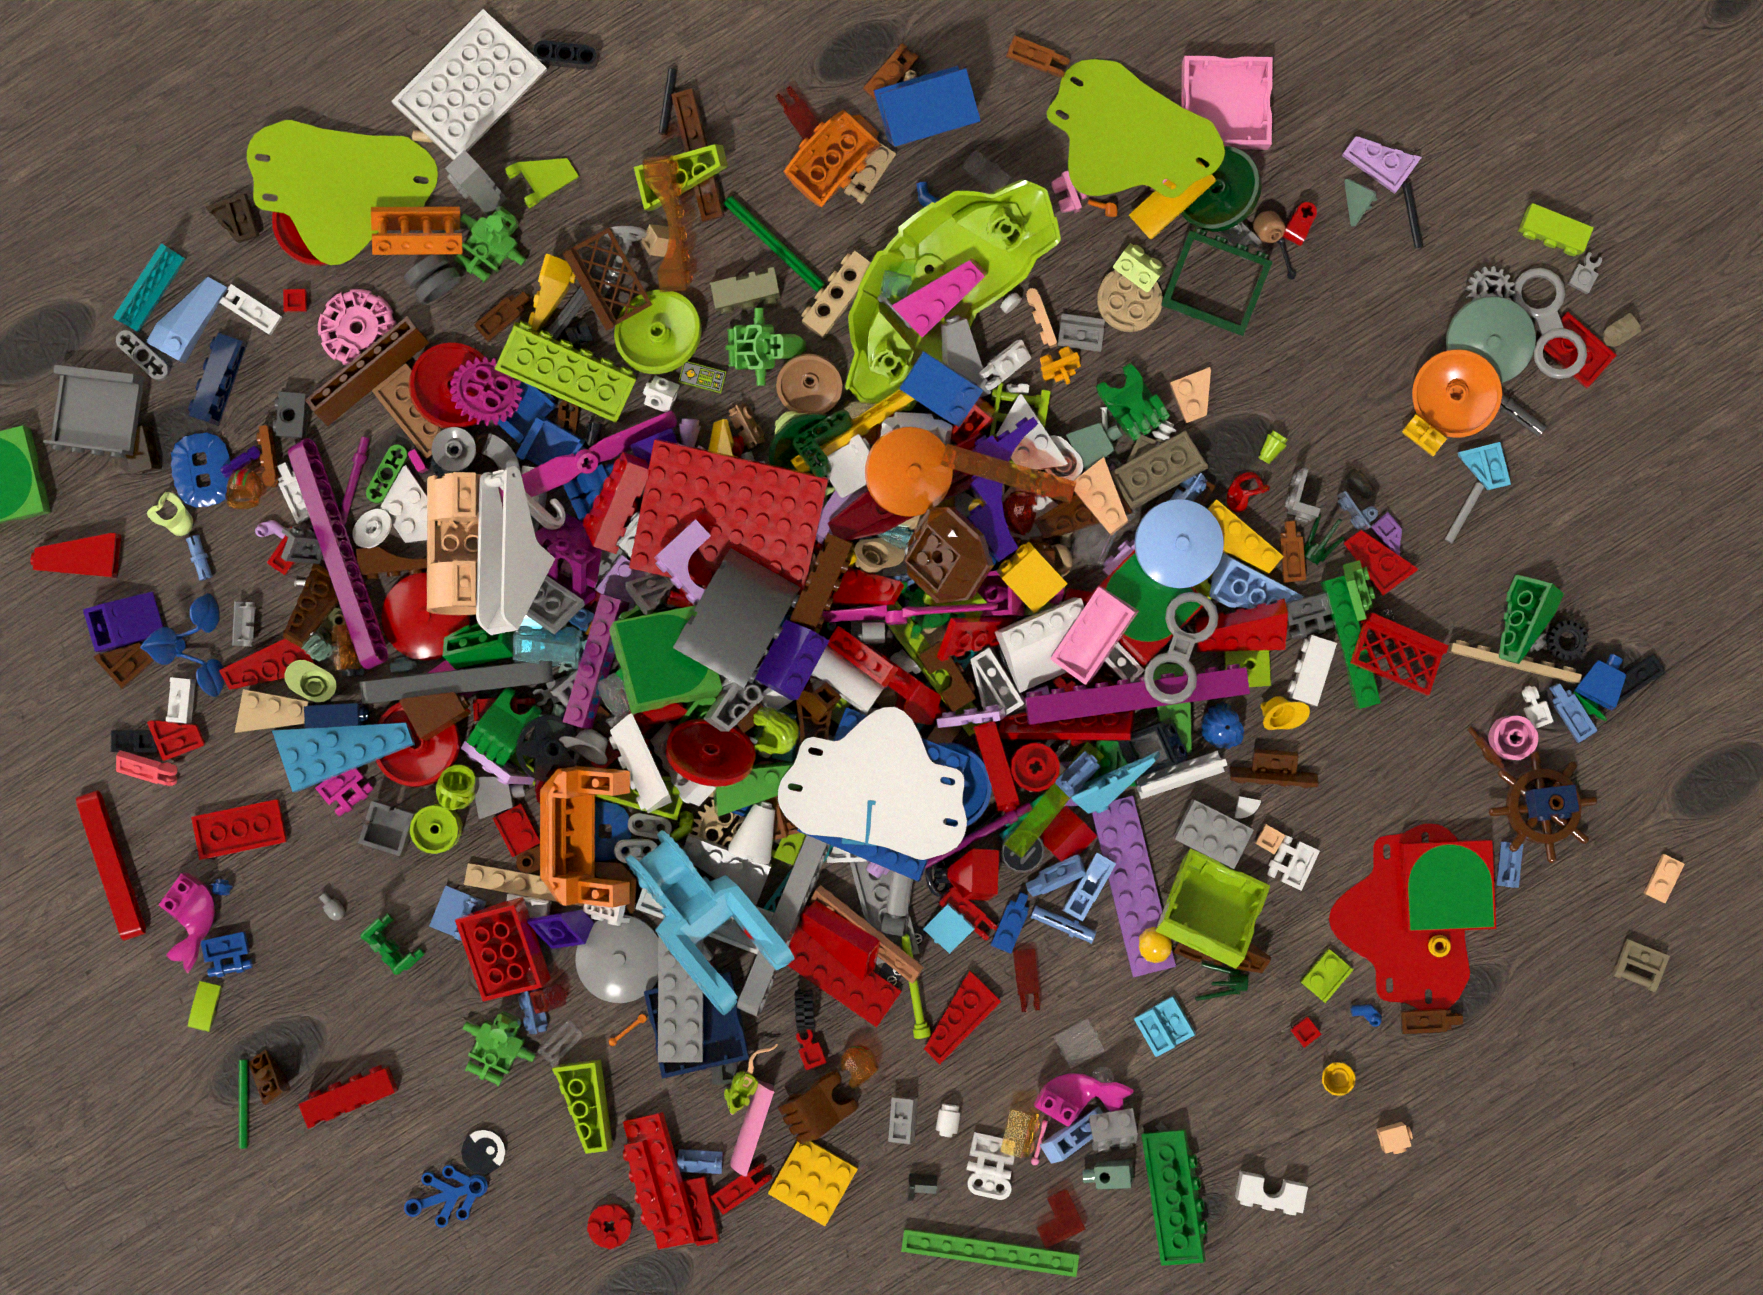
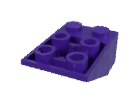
M153 592L83 609L95 652H106L146 640L154 631L163 627Z

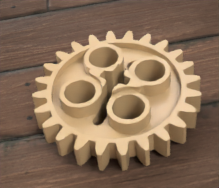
M713 799L712 807L707 804L704 805L705 813L698 811L702 818L694 819V822L699 824V826L692 828V830L698 832L696 836L709 840L706 836L707 831L711 828L716 829L719 834L718 839L711 842L718 843L724 835L723 827L728 828L737 814L730 812L731 820L727 823L721 822L719 816L715 813ZM740 816V819L731 830L733 836H727L722 846H725L726 842L732 841L737 833V826L743 823L746 817Z

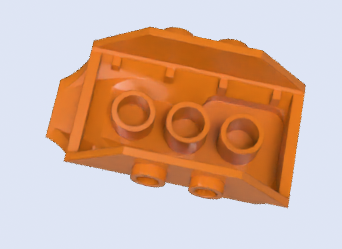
M844 109L831 117L826 123L821 122L815 128V134L810 139L807 137L799 145L800 150L783 171L791 183L807 199L819 207H823L841 187L845 189L851 183L853 174L855 172L861 173L867 166L866 161L882 146L878 142L879 132L861 115H849Z

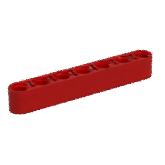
M96 790L76 797L77 808L121 939L126 941L146 934L145 923L101 792Z

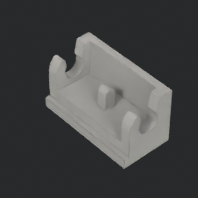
M892 1097L888 1142L911 1144L915 1141L918 1097Z

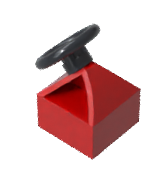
M972 849L953 865H950L949 860L944 858L941 860L944 866H940L939 862L925 870L927 886L931 893L937 897L945 896L949 892L951 885L954 886L962 899L989 901L998 895L999 850ZM932 867H934V880L932 879ZM939 883H945L942 890H938Z

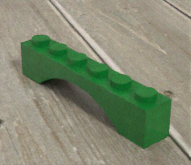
M1345 576L1320 582L1323 592L1327 594L1331 617L1342 648L1355 709L1380 704L1381 701L1373 673L1350 663L1361 629ZM1366 649L1361 651L1358 659L1364 663L1369 662Z

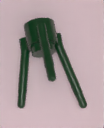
M1319 514L1304 546V551H1306L1304 557L1316 565L1320 561L1324 562L1326 557L1345 539L1344 536H1341L1327 550L1324 548L1342 522L1341 519L1336 521L1320 545L1314 543L1312 546L1311 544L1321 519Z
M1201 964L1202 967L1231 974L1232 976L1228 977V981L1211 982L1213 986H1228L1231 990L1197 996L1195 998L1196 1001L1240 994V991L1247 992V974H1241L1240 970H1232L1213 964Z

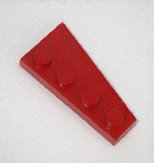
M951 618L937 658L945 661L952 655L956 657L962 656L965 651H979L985 645L991 647L999 645L995 631L1008 626L1017 618Z
M970 970L924 1047V1050L939 1065L1001 1003V1000Z

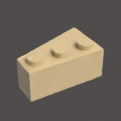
M243 689L235 733L305 724L304 706H313V702Z

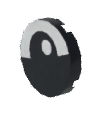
M476 1130L463 1142L461 1150L462 1160L467 1168L475 1173H491L498 1169L505 1159V1143L501 1136L492 1130Z

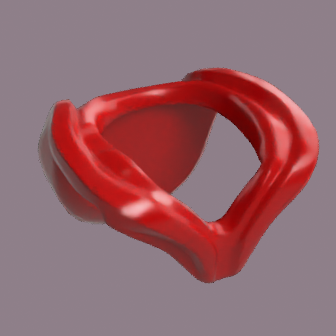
M1254 472L1240 474L1235 478L1228 490L1227 504L1232 511L1242 512L1248 505L1249 496L1265 493L1270 490V486L1263 485L1261 478ZM1252 478L1258 484V488L1254 490H1244L1240 487L1242 482Z

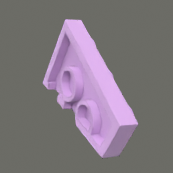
M1357 136L1342 154L1343 157L1394 194L1422 158Z
M999 705L986 706L984 711H977V708L965 709L963 714L957 715L955 711L944 712L942 717L937 719L938 728L965 725L972 721L973 723H983L990 721L992 718L993 721H1000L1006 717L1005 707L999 708Z
M464 741L461 749L468 753L467 757L481 763L485 771L494 773L498 777L497 780L505 785H532L534 778L528 774L525 775L518 772L519 767L515 764L507 762L504 767L496 764V758L490 761L485 757L487 752L483 755L475 750L478 745L472 747L467 741Z

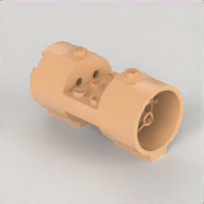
M453 472L445 474L441 479H437L436 475L427 478V611L430 613L476 615L479 483L481 474Z

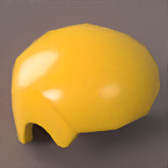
M1156 927L1145 929L1139 936L1141 956L1148 962H1164L1172 951L1171 938L1156 932Z
M1334 1062L1324 1069L1322 1084L1330 1094L1342 1096L1354 1088L1356 1076L1352 1068L1347 1064Z

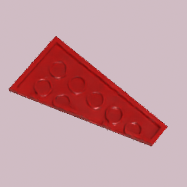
M1135 710L1028 724L1027 713L1025 712L1004 717L1000 722L998 733L1000 739L1131 740Z

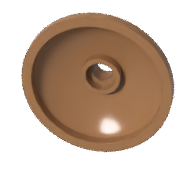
M802 354L788 360L780 369L776 383L777 394L783 405L790 411L824 414L831 410L839 401L842 393V378L839 370L830 360L816 354ZM812 377L814 380L809 382L806 378Z

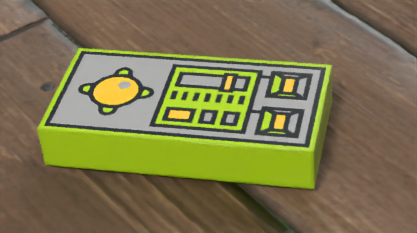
M687 361L683 364L678 382L721 394L727 372Z

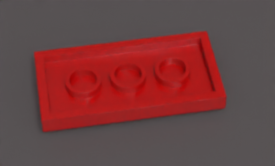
M279 799L191 817L199 860L288 842Z

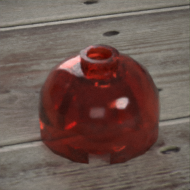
M1029 491L1012 492L1002 502L1004 518L1010 532L1025 536V533L1029 534L1034 524L1033 520L1036 518V512L1032 511L1033 505H1037V496L1034 492Z

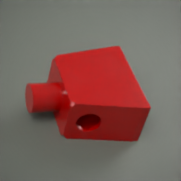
M922 684L911 702L899 694L895 707L904 711L913 722L932 725L935 718L942 717V713L946 712V708L939 705L941 695Z

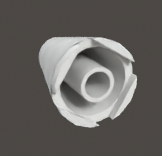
M761 801L759 804H753L729 844L728 852L743 859H752L756 863L769 864L775 819V809L771 808V803Z

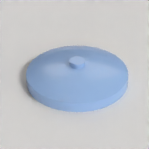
M1170 500L1153 507L1142 518L1135 535V553L1141 568L1152 580L1166 587L1187 588L1203 582L1215 571L1223 553V534L1218 521L1208 509L1189 500Z

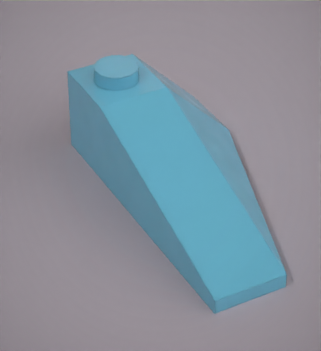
M1155 752L1084 783L1072 795V800L1088 814L1094 811L1101 813L1109 808L1108 805L1156 762L1161 755L1160 752Z

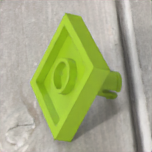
M1269 650L1224 651L1225 670H1227V665L1240 664V668H1247L1249 687L1271 686Z

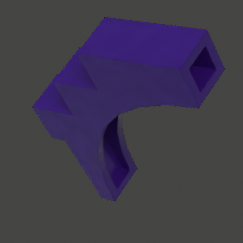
M1027 417L1023 418L1015 424L1017 429L1010 433L1007 430L998 436V442L993 435L989 438L984 435L975 442L976 447L972 450L987 472L985 473L981 470L972 477L974 481L970 486L985 506L982 508L981 505H978L970 511L972 516L968 520L984 534L988 549L998 562L1018 549L1004 518L1002 486L1007 464L1015 448L1038 425L1034 417L1029 420Z

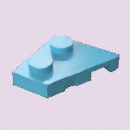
M1500 442L1458 452L1459 458L1487 490L1511 485Z

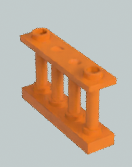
M371 207V230H378L377 234H372V255L462 254V233H454V230H460V207ZM387 230H401V233H387ZM410 230H423V233H410ZM432 230H445V233H432Z

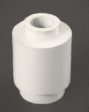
M942 1104L938 1112L936 1130L940 1131L939 1135L952 1137L953 1134H957L961 1114L959 1106Z

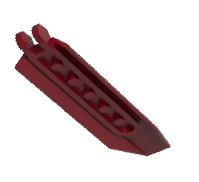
M981 433L947 449L952 461L953 475L948 493L941 503L970 488V484L974 481L972 477L981 470L985 473L987 472L972 451L976 447L975 442L982 437ZM867 491L827 524L833 536L849 541L884 533L915 516H901L888 512L877 504L870 492Z

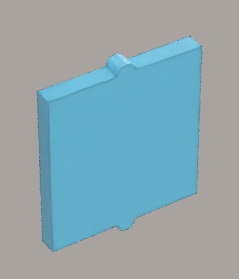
M948 903L923 929L934 939L935 943H939L950 954L975 927L964 917L963 913H959Z

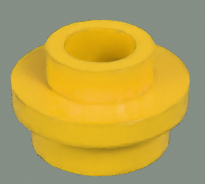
M1443 935L1433 936L1428 943L1430 953L1436 957L1446 956L1451 948L1450 941ZM1437 942H1441L1443 945L1440 950H1437L1435 947Z

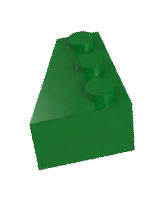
M478 623L471 627L467 625L444 638L443 657L454 669L512 657L515 653L516 631L490 635Z

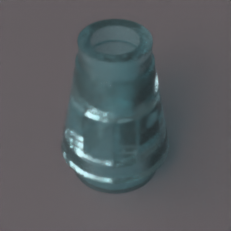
M894 527L878 534V537L899 549H907L908 541L912 536V532L908 531V528Z

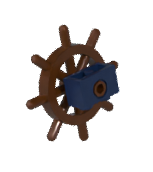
M1534 750L1530 754L1532 771L1521 775L1517 779L1504 769L1498 771V776L1511 787L1507 793L1506 806L1491 808L1489 814L1493 817L1507 815L1511 826L1518 833L1509 846L1510 851L1516 852L1525 839L1533 843L1545 844L1547 861L1554 863L1556 861L1555 842L1561 841L1571 834L1582 844L1588 843V836L1576 827L1581 817V808L1583 806L1596 805L1597 798H1580L1575 785L1569 780L1577 768L1575 762H1569L1562 773L1551 769H1542L1540 754L1537 750ZM1544 779L1554 782V785L1550 788H1545ZM1535 780L1536 789L1529 790L1525 787L1527 783ZM1520 794L1526 798L1527 804L1518 805ZM1521 813L1529 814L1526 824L1521 818ZM1551 819L1562 827L1553 834L1550 823ZM1538 821H1541L1543 834L1532 830Z

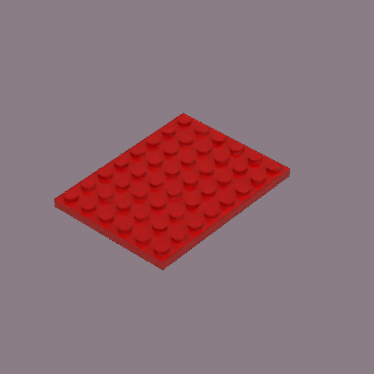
M655 439L649 464V470L651 471L645 484L629 568L672 578L667 571L664 573L656 566L657 560L654 557L696 519L711 536L692 553L689 559L688 573L694 583L705 586L709 584L725 556L732 548L801 587L797 593L801 595L802 591L805 590V584L809 575L829 478L816 477L814 474Z

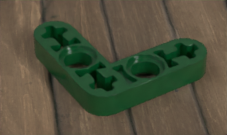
M846 410L832 414L802 432L793 440L797 453L816 477H824L832 470V465L820 446L847 431L853 425V420Z

